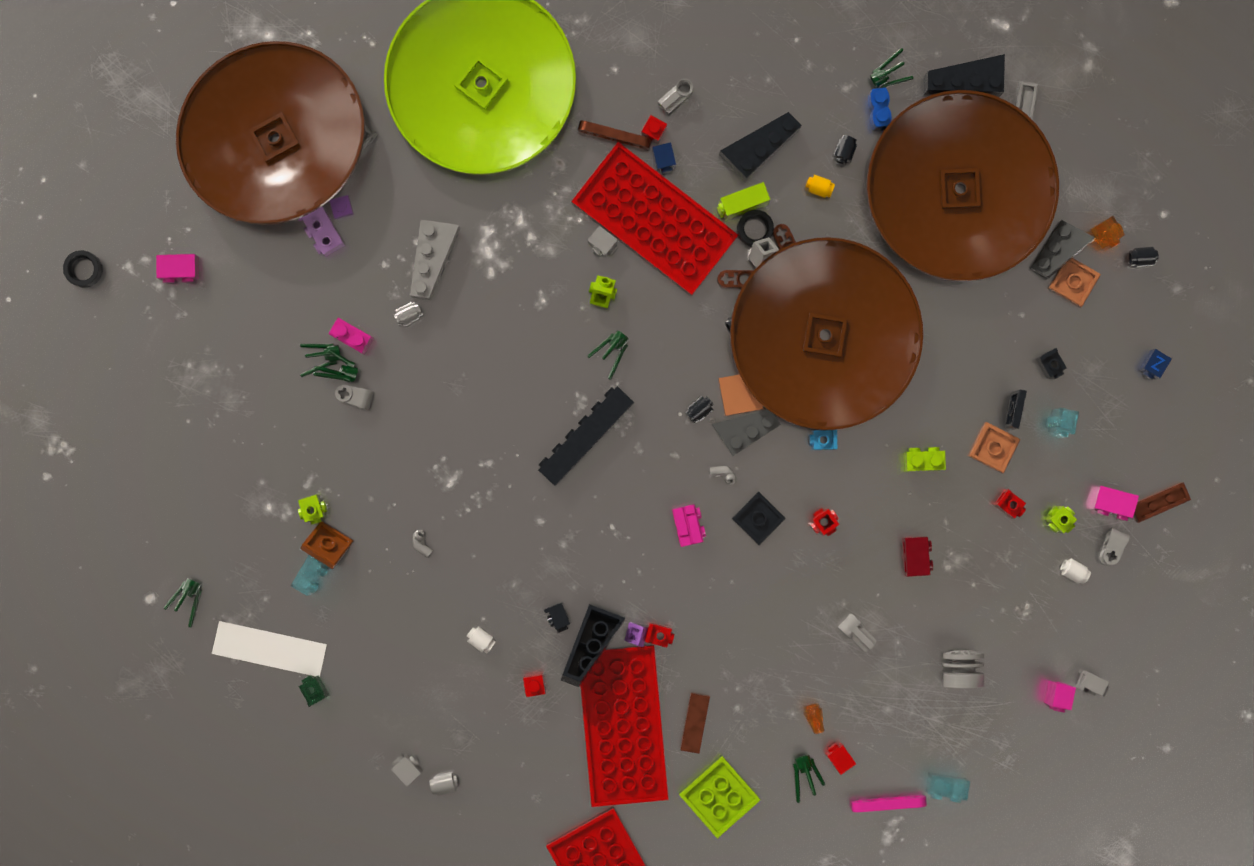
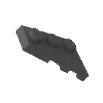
M1061 220L1031 269L1046 278H1050L1073 256L1079 254L1084 247L1091 244L1095 237Z
M769 410L712 424L732 456L781 425L776 416Z

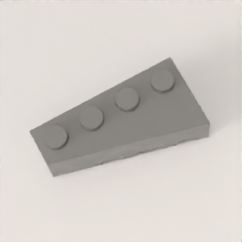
M421 220L410 291L412 298L432 300L442 271L461 229L459 225Z

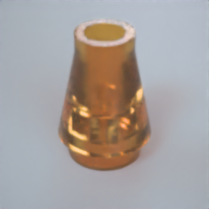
M819 704L806 706L804 708V715L813 733L819 734L824 732L822 708Z

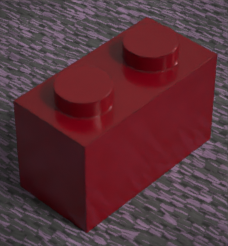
M928 537L902 538L905 576L931 575L930 571H933V560L929 558V552H932L931 540H928Z

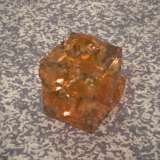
M1114 216L1090 229L1095 236V241L1102 249L1108 245L1110 248L1120 243L1119 239L1125 235L1122 226L1117 223Z

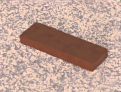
M1184 482L1138 501L1134 512L1137 523L1190 501L1191 498Z
M691 693L681 751L700 754L710 696Z

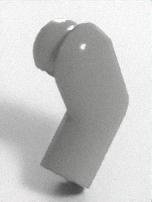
M728 466L710 468L711 477L721 476L729 485L736 482L737 476Z
M417 530L412 536L413 548L428 558L433 550L425 545L424 532Z

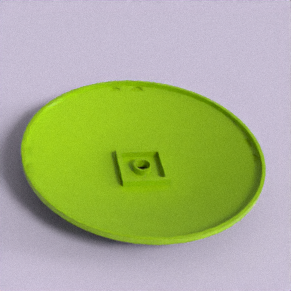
M426 0L416 7L398 28L390 44L384 68V90L387 105L403 137L416 151L431 162L443 168L465 174L484 175L505 172L517 168L538 156L553 142L563 128L573 105L576 87L575 63L569 42L557 21L545 8L534 0ZM484 78L487 81L486 85L478 87L476 85L477 79Z

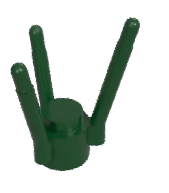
M900 48L881 66L872 71L873 74L870 75V78L876 88H886L914 78L909 76L887 82L890 79L888 74L899 69L905 62H901L887 71L884 68L903 52V48Z
M617 330L615 334L611 333L604 342L587 356L591 358L609 343L611 346L602 357L605 360L614 348L616 350L621 348L608 376L609 380L612 379L623 353L628 347L626 343L629 341V338Z
M334 343L300 344V347L326 348L323 349L324 352L305 355V358L325 356V360L329 361L319 365V367L325 368L337 364V360H339L328 351L332 349L340 354L339 345H334ZM312 368L300 376L304 377L319 370Z
M332 349L328 350L329 353L346 365H342L339 371L314 366L315 370L327 372H314V376L354 382L358 373V368L354 367L355 362L347 360Z
M187 578L164 606V610L169 608L181 592L183 595L174 608L175 612L178 611L186 596L192 598L195 595L188 627L191 628L202 590L199 589L201 584Z
M810 755L795 758L796 763L793 764L797 803H800L799 770L801 773H806L813 796L816 795V791L810 774L812 769L822 786H825V782L814 763V759H811Z

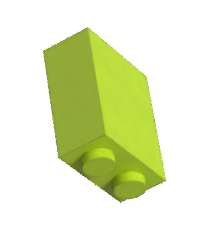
M764 182L721 197L717 207L720 218L724 217L726 222L742 216L750 210H758L768 206L770 197Z

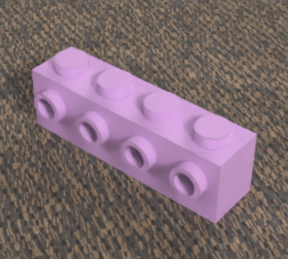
M323 206L298 219L299 221H304L306 225L304 230L308 237L314 238L316 243L313 245L318 254L322 253L327 257L345 246Z

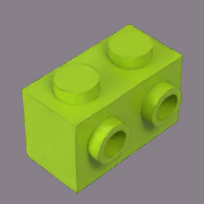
M929 447L928 451H921L920 448H909V452L903 453L904 472L946 470L945 451H940V447Z

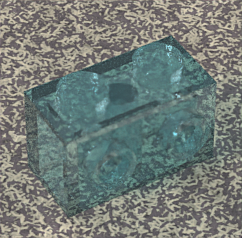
M1065 408L1053 409L1051 416H1048L1046 421L1048 432L1053 433V437L1063 439L1064 437L1068 438L1069 435H1074L1079 411Z
M308 555L291 587L306 596L311 595V593L314 594L320 585L318 582L321 576L325 577L330 567Z
M928 772L925 791L933 799L942 800V797H948L952 802L961 803L962 800L967 801L970 781L966 778Z

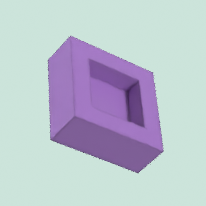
M348 195L330 200L335 219L354 214Z
M629 622L624 641L637 646H644L648 628Z

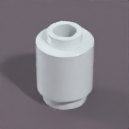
M1072 558L1065 560L1060 568L1063 576L1077 584H1085L1091 575L1088 567Z
M479 626L476 629L473 627L466 636L469 638L467 642L481 653L485 652L487 654L496 643L493 637Z

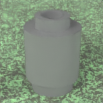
M417 301L396 309L397 314L394 317L398 325L403 324L405 327L420 319V316L424 314Z
M453 773L436 776L434 779L429 780L432 795L437 794L440 796L453 793L459 787L458 778L453 776Z

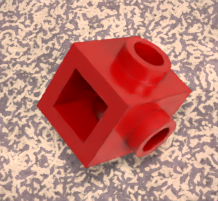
M820 508L813 513L814 518L811 519L813 522L811 524L812 529L816 534L820 533L823 536L825 534L830 536L837 531L836 527L840 525L837 521L839 518L834 510L830 511L829 509L823 510V508ZM823 518L827 520V524L825 526L821 525L820 523L821 519Z

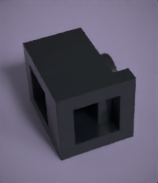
M1057 348L1036 358L1047 378L1053 376L1056 379L1064 374L1063 370L1067 368ZM1052 361H1055L1057 364L1056 368L1051 366Z
M562 602L544 609L545 613L549 612L550 616H547L550 626L555 627L557 633L568 629L567 625L571 623Z

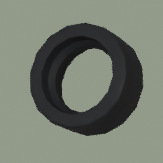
M761 210L746 212L740 218L737 226V234L740 240L752 247L755 241L768 237L771 239L774 231V223L771 217ZM758 217L765 222L767 231L762 238L751 239L746 235L744 226L750 218Z
M84 250L74 251L69 254L63 264V274L71 284L82 288L91 287L96 284L103 272L99 258ZM79 258L89 259L94 266L93 274L86 280H79L72 273V265Z

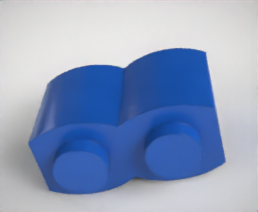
M886 88L872 89L868 96V107L872 112L870 115V125L873 131L885 130L892 120L891 111L888 107L890 96Z

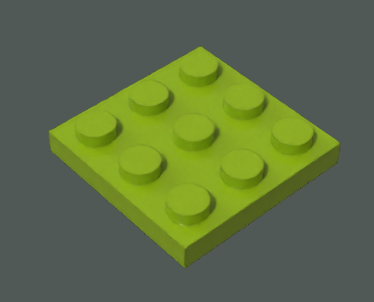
M723 756L717 759L679 793L680 797L717 839L761 800Z

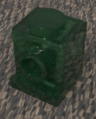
M312 675L301 680L303 684L298 686L307 701L308 707L329 696L319 675L314 678ZM309 687L314 688L313 694L310 692Z

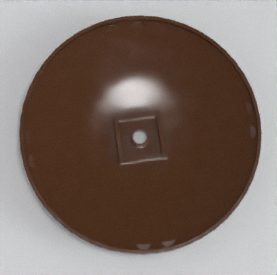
M284 41L261 42L239 48L211 65L197 79L184 100L176 128V150L180 168L197 196L216 212L230 219L259 225L279 224L299 219L330 201L343 188L355 170L364 144L365 117L359 94L348 75L336 62L320 51L302 44ZM278 134L279 139L276 142H271V136Z
M971 90L946 91L933 94L910 105L896 116L884 130L873 150L868 167V204L874 223L882 238L907 264L930 276L945 280H982L994 277L1015 267L1026 259L1044 239L1052 224L1058 205V168L1055 156L1045 135L1037 124L1018 107L1002 98L984 92ZM956 184H963L965 192L957 193L955 190Z
M831 237L813 238L790 244L765 259L749 276L734 306L730 329L731 348L735 365L742 381L755 399L767 410L779 418L801 427L818 430H837L856 426L873 419L888 409L903 394L910 384L920 361L923 346V322L917 298L910 284L899 269L886 257L868 246L855 241ZM822 330L830 332L829 340H822L820 338Z

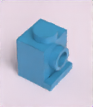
M813 430L812 435H809V446H813V450L838 449L837 430ZM822 436L827 438V442L824 444L820 442Z

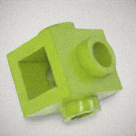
M597 275L596 281L591 282L589 293H592L590 304L608 308L610 300H615L617 288H614L616 280Z
M316 494L298 500L300 506L298 513L300 519H304V522H310L313 525L322 522L321 518L326 517L327 507L325 502L321 501L320 495ZM312 507L314 508V513H313V514L311 513V508H312Z
M1055 506L1045 519L1049 523L1048 527L1055 533H1069L1075 527L1074 523L1077 521L1074 517V511L1068 506L1066 508L1064 506ZM1061 517H1065L1067 520L1062 523Z

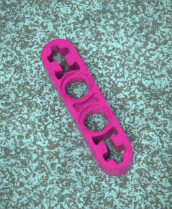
M925 795L855 800L851 801L852 812L883 811L926 807L927 800Z

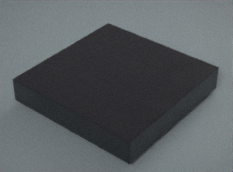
M1020 389L1012 392L1005 429H1019L1027 393L1026 390Z
M759 491L732 518L758 545L786 519Z

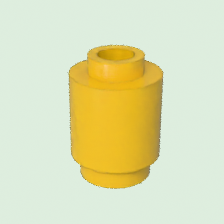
M814 174L813 178H808L805 187L808 188V193L822 198H830L835 184L829 179Z

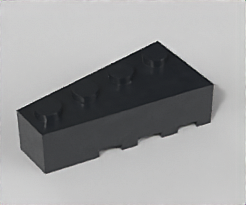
M787 112L720 150L719 155L746 182L801 129L802 125Z

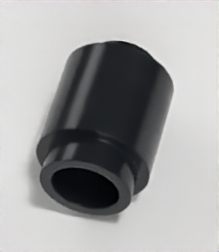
M842 135L833 155L837 163L843 165L851 163L857 147V139L848 135Z
M1153 246L1134 248L1129 251L1128 255L1130 266L1135 267L1154 266L1156 261L1159 260L1158 251Z
M701 395L688 406L689 409L685 412L696 423L703 420L714 410L712 408L714 404L708 396L703 398Z

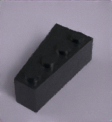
M1005 54L927 71L924 76V95L955 90H971L1000 97L1004 93Z
M589 604L561 681L579 687L624 624L625 617Z

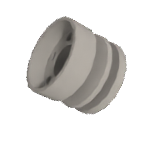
M953 650L943 653L944 659H952V662L943 663L944 667L952 668V672L943 673L944 687H984V674L975 672V668L984 666L982 662H975V659H983L984 653H978L973 650Z

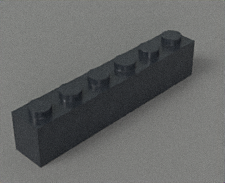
M618 386L615 389L611 387L604 395L606 399L602 403L598 401L591 408L592 414L589 417L585 415L578 422L580 426L575 431L571 429L565 436L567 440L562 445L558 443L553 448L552 452L554 454L549 459L545 457L539 463L541 468L538 471L554 486L569 473L634 404V401Z

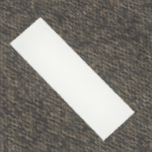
M219 621L212 654L320 677L327 644Z

